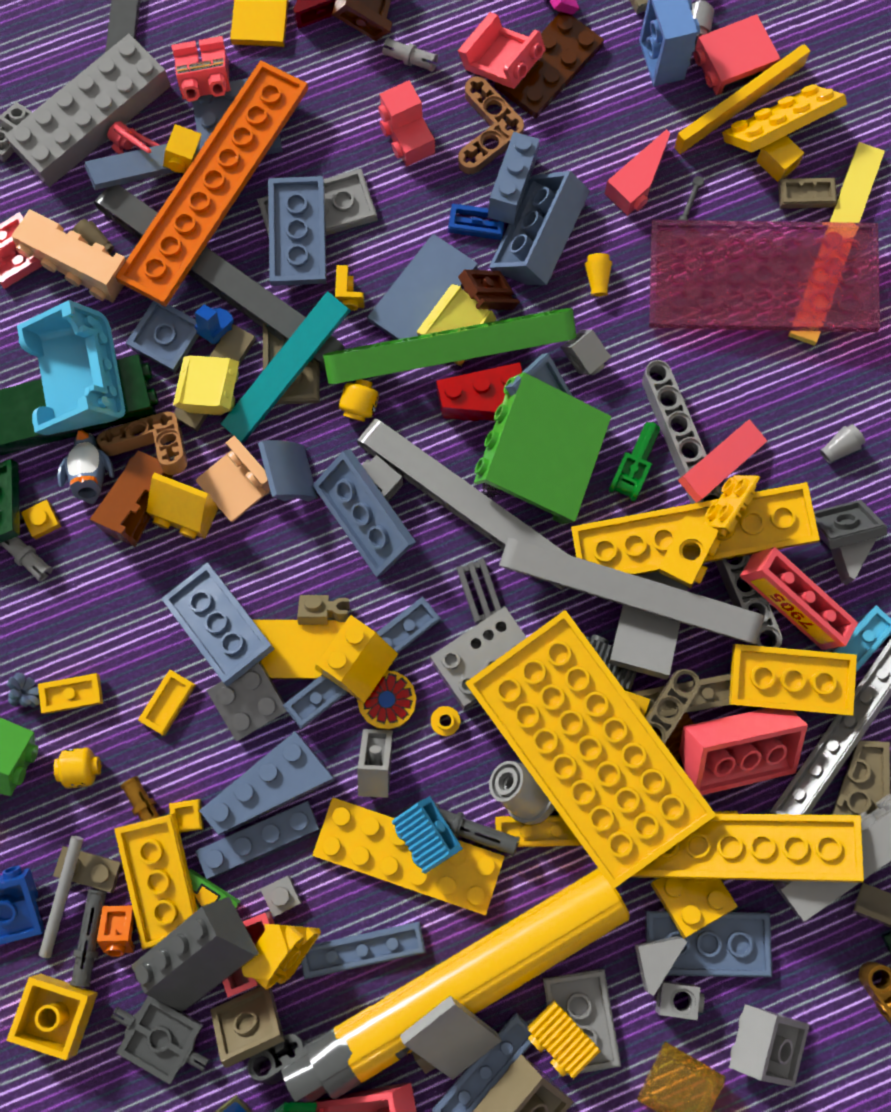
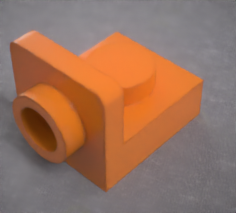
M132 905L102 906L97 943L103 953L112 957H120L124 953H134L135 945L131 939L135 917Z

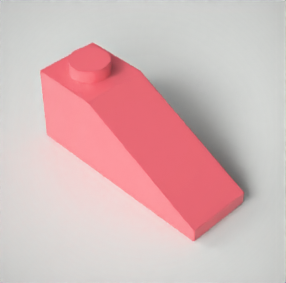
M667 129L607 181L605 195L627 216L633 210L639 211L649 200L648 194L669 140L670 132Z

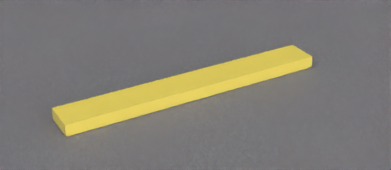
M861 142L857 144L788 337L813 346L817 343L882 161L884 150Z

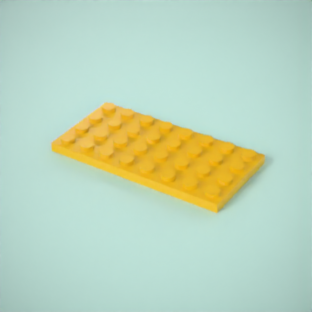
M566 610L465 682L613 889L717 816Z

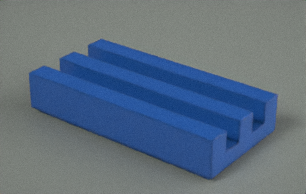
M452 203L448 233L502 240L505 222L456 216V214L488 218V208Z

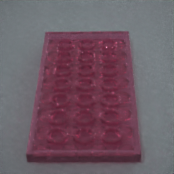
M652 220L649 328L878 332L880 329L878 223Z

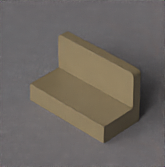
M862 883L852 913L891 928V893Z

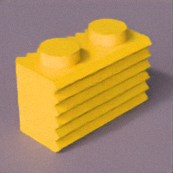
M555 1000L527 1027L531 1033L528 1037L530 1042L540 1052L546 1049L552 1055L553 1060L550 1063L563 1077L568 1073L574 1079L600 1052L598 1046Z

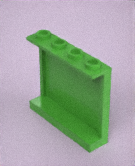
M523 372L511 377L505 384L503 390L505 397L503 403L498 406L494 414L496 422L493 430L489 432L485 439L484 446L486 450L483 457L476 464L475 473L477 475L474 483L477 485L487 483L554 515L552 520L561 524L575 522L611 416ZM519 375L521 383L516 394L510 396L505 387L510 383L512 384Z

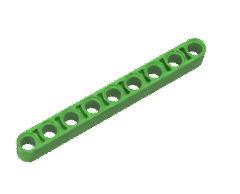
M564 308L333 351L323 354L328 383L337 384L568 341L577 338L573 308Z

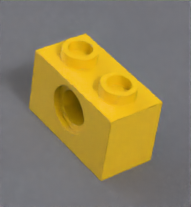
M685 515L658 568L659 573L689 588H692L694 582L700 584L708 569L703 566L708 555L714 557L721 544V541L717 539L719 530ZM689 546L696 547L700 552V556L695 560H688L683 556V550Z

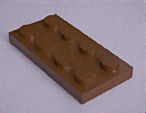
M560 12L541 32L546 51L515 89L495 82V89L535 119L604 44L602 37L572 15Z

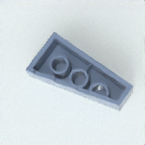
M294 731L199 811L218 835H225L324 785L336 781V779L300 734Z

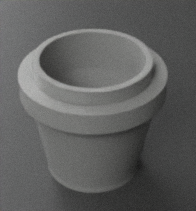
M505 761L499 764L493 771L489 781L490 793L495 800L507 809L510 816L523 824L534 825L544 821L554 811L555 807L523 763Z

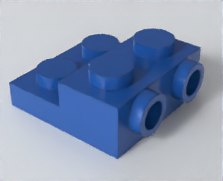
M18 865L12 866L2 871L0 876V945L40 935L45 929L36 902L39 895L30 868L21 870V867Z

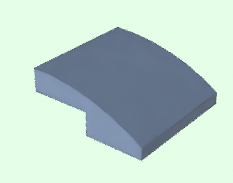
M262 440L258 442L273 498L282 501L298 498L307 502L318 498L317 492L313 487L314 481L304 445L281 440Z

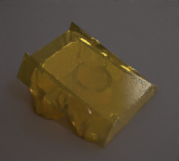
M664 1042L639 1092L637 1100L656 1112H711L721 1089L724 1087L725 1076L680 1049Z

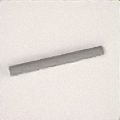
M71 836L41 944L40 957L51 958L83 843L82 837Z

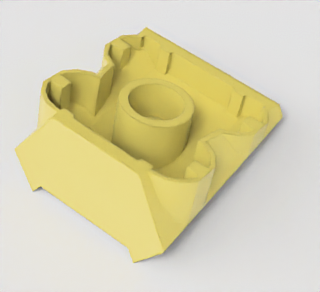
M451 284L416 333L424 335L495 321L496 317L491 310L477 309L476 304L478 302L475 299H471L461 286ZM465 360L456 361L454 363H456L458 366H461Z
M190 355L183 357L173 406L195 414L222 415L231 411L235 406L233 392L235 383L238 381L239 361L230 358Z

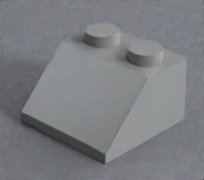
M745 1004L744 1010L739 1017V1029L735 1044L731 1049L729 1068L760 1081L795 1087L810 1024Z

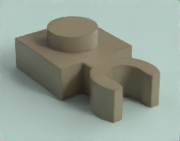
M300 595L297 615L298 625H328V618H334L338 622H346L349 618V599L338 598L334 601H329V595Z

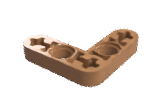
M478 76L472 77L466 82L465 98L490 127L459 151L458 165L460 170L466 174H475L507 150L513 132L523 134L524 131L522 118L484 78ZM472 89H482L481 95L478 92L472 93ZM495 104L502 110L500 113L493 115L486 110L488 106ZM507 124L510 127L516 126V131L513 129L507 131ZM488 139H495L499 145L494 149H487L483 143ZM468 156L470 159L475 157V163L471 161L466 163V157Z
M173 412L158 413L101 432L96 440L100 449L107 456L118 455L155 443L157 459L163 472L167 475L181 473L188 464L181 426ZM139 432H143V433L140 434V435L134 436L135 434H137V433H139ZM175 440L173 443H171V444H169V445H164L165 443H167V442H169V441Z

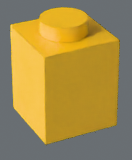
M175 124L165 149L163 166L176 173L184 174L199 152L202 134Z
M786 135L760 148L756 162L779 182L780 179L787 177L799 166L805 153Z

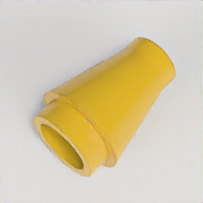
M595 253L587 256L585 268L591 288V296L601 297L608 295V284L612 267L609 254Z

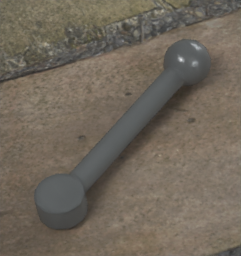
M696 176L693 179L692 192L683 215L678 218L680 226L688 224L687 217L698 189L704 184V179L701 176Z

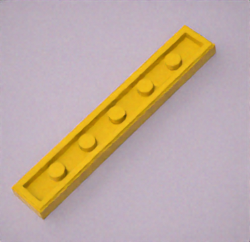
M805 44L801 45L680 131L674 147L676 151L681 155L805 65L811 50Z

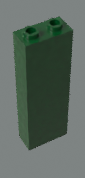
M139 354L117 359L125 404V414L122 418L108 423L52 435L35 433L32 423L33 411L41 406L46 407L42 379L0 389V456L75 437L78 430L90 433L155 415V405H159L155 389L150 388L149 380L153 379L149 363H144Z

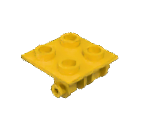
M734 475L729 478L722 487L721 492L723 494L719 500L713 503L707 510L705 515L707 519L704 524L719 530V535L725 537L727 533L731 534L738 522L735 517L738 519L742 517L739 510L745 511L747 509L746 506L750 504L756 495V484L760 477Z

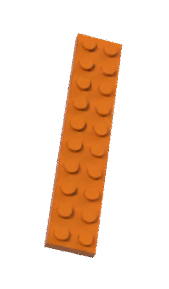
M259 61L115 276L119 283L165 307L168 305L308 91V83L268 63Z

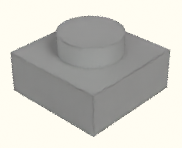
M290 875L260 889L273 917L302 903Z

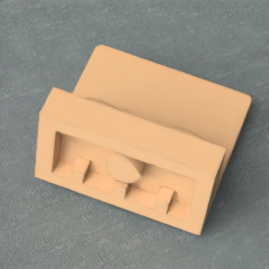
M235 435L226 442L230 452L196 479L197 484L204 492L211 496L217 507L230 522H234L270 492L264 468Z

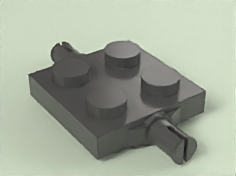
M147 996L141 1009L134 1015L117 1007L111 1016V1019L126 1027L124 1039L116 1053L169 1085L173 1083L180 1068L186 1063L203 1072L210 1060L193 1051L196 1039L204 1024L150 996Z

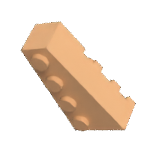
M29 209L11 236L16 245L15 249L27 258L33 256L41 261L40 264L53 273L56 270L65 275L64 278L77 287L83 285L90 289L89 293L98 300L104 301V299H107L113 303L124 287L123 284L117 281L115 276L125 263V257L118 253L112 257L105 251L106 248L96 242L93 246H90L80 234L74 231H69L66 234L63 232L64 228L60 224Z

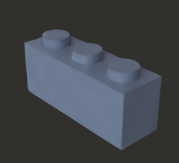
M513 132L490 196L488 218L514 225L537 160L540 139Z

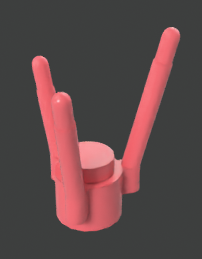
M121 121L112 124L107 133L108 139L113 142L111 148L117 154L124 153L123 149L130 150L134 145L149 154L151 149L145 144L150 147L159 145L133 128H128Z

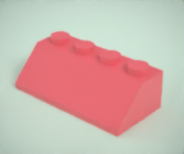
M766 708L683 726L679 753L684 772L701 795L795 774L808 724L793 710Z

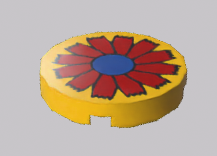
M389 670L386 671L365 703L357 699L359 711L364 719L375 728L391 730L404 725L413 715L417 701L414 686L408 678L396 671Z

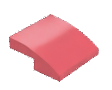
M20 212L0 224V284L4 289L42 267L39 259L33 256L27 258L15 249L16 245L11 236L23 219Z

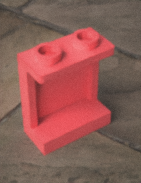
M491 12L458 49L465 70L512 89H515L546 51L540 31L534 30L528 37L503 28L498 15Z
M757 14L699 36L695 51L693 52L696 64L698 66L701 65L705 73V81L708 87L712 88L716 95L722 94L724 86L762 71L763 73L781 59Z

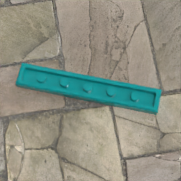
M327 291L222 421L221 425L233 436L235 435L240 442L245 443L351 310Z

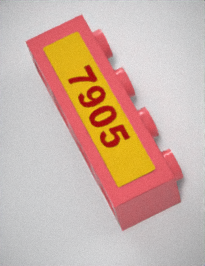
M776 547L752 554L740 575L745 582L821 650L847 645L858 622Z

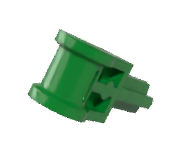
M646 422L632 453L625 452L608 490L609 492L613 493L616 491L630 497L631 501L635 503L652 465L647 460L660 433V427L656 423Z

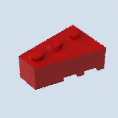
M520 362L437 380V395L443 418L469 421H496L494 420V414L498 406L503 403L505 397L503 390L506 382L511 377L522 373Z

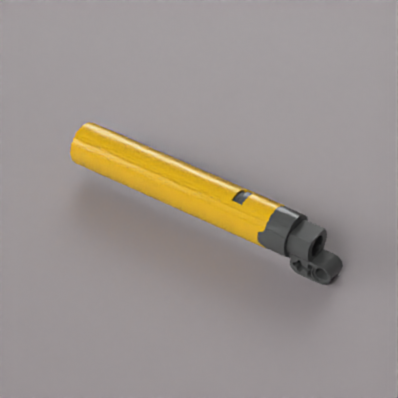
M599 868L313 1041L307 1043L294 1034L284 1035L285 1041L250 1057L247 1066L248 1073L253 1079L265 1085H273L284 1079L295 1103H311L326 1093L335 1100L411 1053L412 1050L403 1044L400 1035L449 996H452L473 1014H476L629 921V911L617 889H613ZM295 1045L297 1048L294 1050L295 1056L292 1058L289 1055L293 1053L291 1047ZM270 1060L271 1069L269 1073L262 1076L260 1072L261 1066L265 1061Z

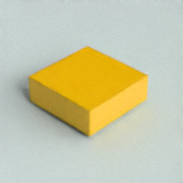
M201 799L169 804L170 814L175 813L180 833L204 830L203 815L199 811L202 809Z

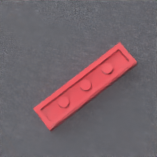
M749 419L686 472L678 481L697 503L762 447L767 440Z

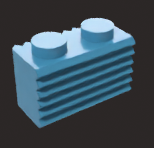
M430 796L419 801L392 820L397 836L402 841H405V845L412 852L414 863L422 868V872L425 874L463 849Z

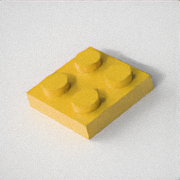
M658 878L651 883L652 888L683 939L738 907L721 879Z

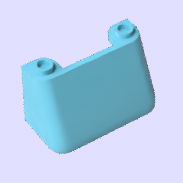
M68 300L17 325L19 344L24 351L38 357L46 407L41 406L33 411L32 423L35 433L52 435L112 422L124 416L125 404L111 327L107 318L101 312Z

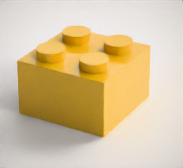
M43 974L30 976L6 1041L63 1060L76 1056L98 992L80 986H73L68 982Z

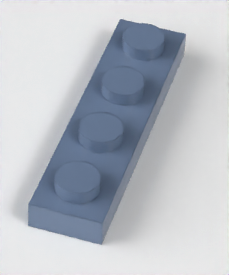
M306 801L200 848L195 852L206 879H210L320 830V827L309 801Z

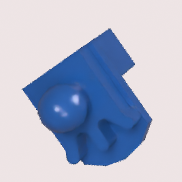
M204 304L195 312L196 332L211 344H217L229 330H232V323L234 321L232 315L227 310L222 308L211 309Z

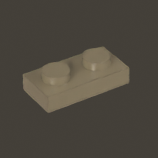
M68 846L62 847L53 874L54 877L60 878ZM80 850L72 882L113 893L122 868V862Z

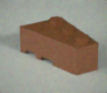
M138 450L134 457L129 459L125 470L90 520L104 533L136 547L151 518L146 510L153 474L157 473L172 479L173 475H167L163 472L157 458Z

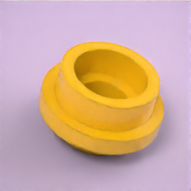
M449 706L437 708L431 716L432 729L441 736L453 735L460 727L458 712ZM446 715L451 718L449 726H442L440 724L442 716Z

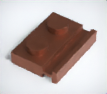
M464 269L458 276L464 286V291L468 293L471 299H476L478 302L476 304L477 309L513 310L520 303L518 299H513L511 296L514 292L501 271Z

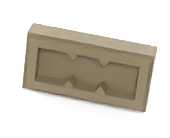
M835 178L780 179L778 182L780 209L832 208L837 204Z

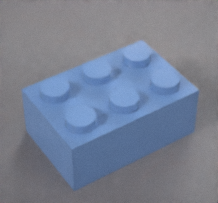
M648 0L639 42L653 87L685 79L687 69L691 64L692 52L695 51L696 37L700 34L699 22L697 18H693L691 12V0Z

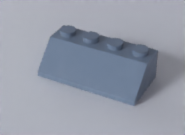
M571 171L532 175L514 225H508L489 269L501 271L503 276L525 285H547L559 257L563 253L565 244L574 229L577 218L585 205L590 190Z

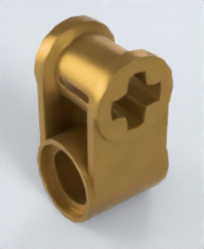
M874 961L866 962L859 969V981L873 999L879 1012L891 1024V968ZM880 970L882 980L879 984L874 985L872 976L875 971Z

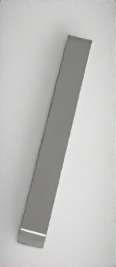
M374 419L357 440V443L373 457L376 455L380 457L405 480L503 550L507 538L510 537L567 554L380 420ZM551 583L552 585L561 590L565 588L564 586Z
M510 537L507 538L499 563L500 567L753 645L757 643L765 617L762 614Z

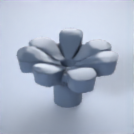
M16 673L14 677H10L7 681V686L11 689L8 694V702L12 706L20 704L23 707L31 706L34 708L39 705L38 687L33 688L35 681L30 677L25 680L23 673Z

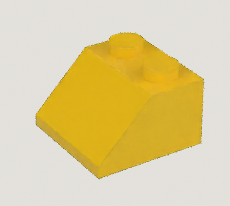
M154 473L151 479L146 510L153 519L152 523L164 529H169L170 526L178 528L181 535L195 540L196 536L205 539L219 509L211 496L204 491Z
M350 615L315 664V670L362 703H365L398 656V653L375 631Z

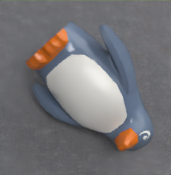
M78 430L72 450L59 465L57 474L59 487H64L68 478L73 496L89 504H94L101 494L105 471L107 470L112 479L115 477L114 468L109 457L104 451L99 449L95 436L83 430Z

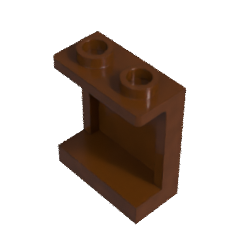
M391 0L335 1L332 15L375 41L389 33L392 22L386 19Z

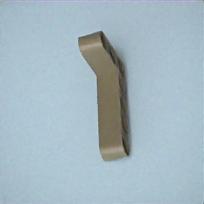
M680 669L671 676L645 717L651 727H656L660 730V739L664 744L700 688V679L691 670ZM683 674H688L693 679L692 688L686 692L680 691L677 687V679ZM667 700L674 701L677 706L676 714L672 717H664L660 712L661 704Z

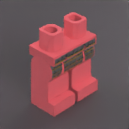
M223 36L199 40L202 62L196 41L172 45L176 77L182 99L191 102L198 100L200 96L211 94L218 97L224 96L227 91H231L229 61Z

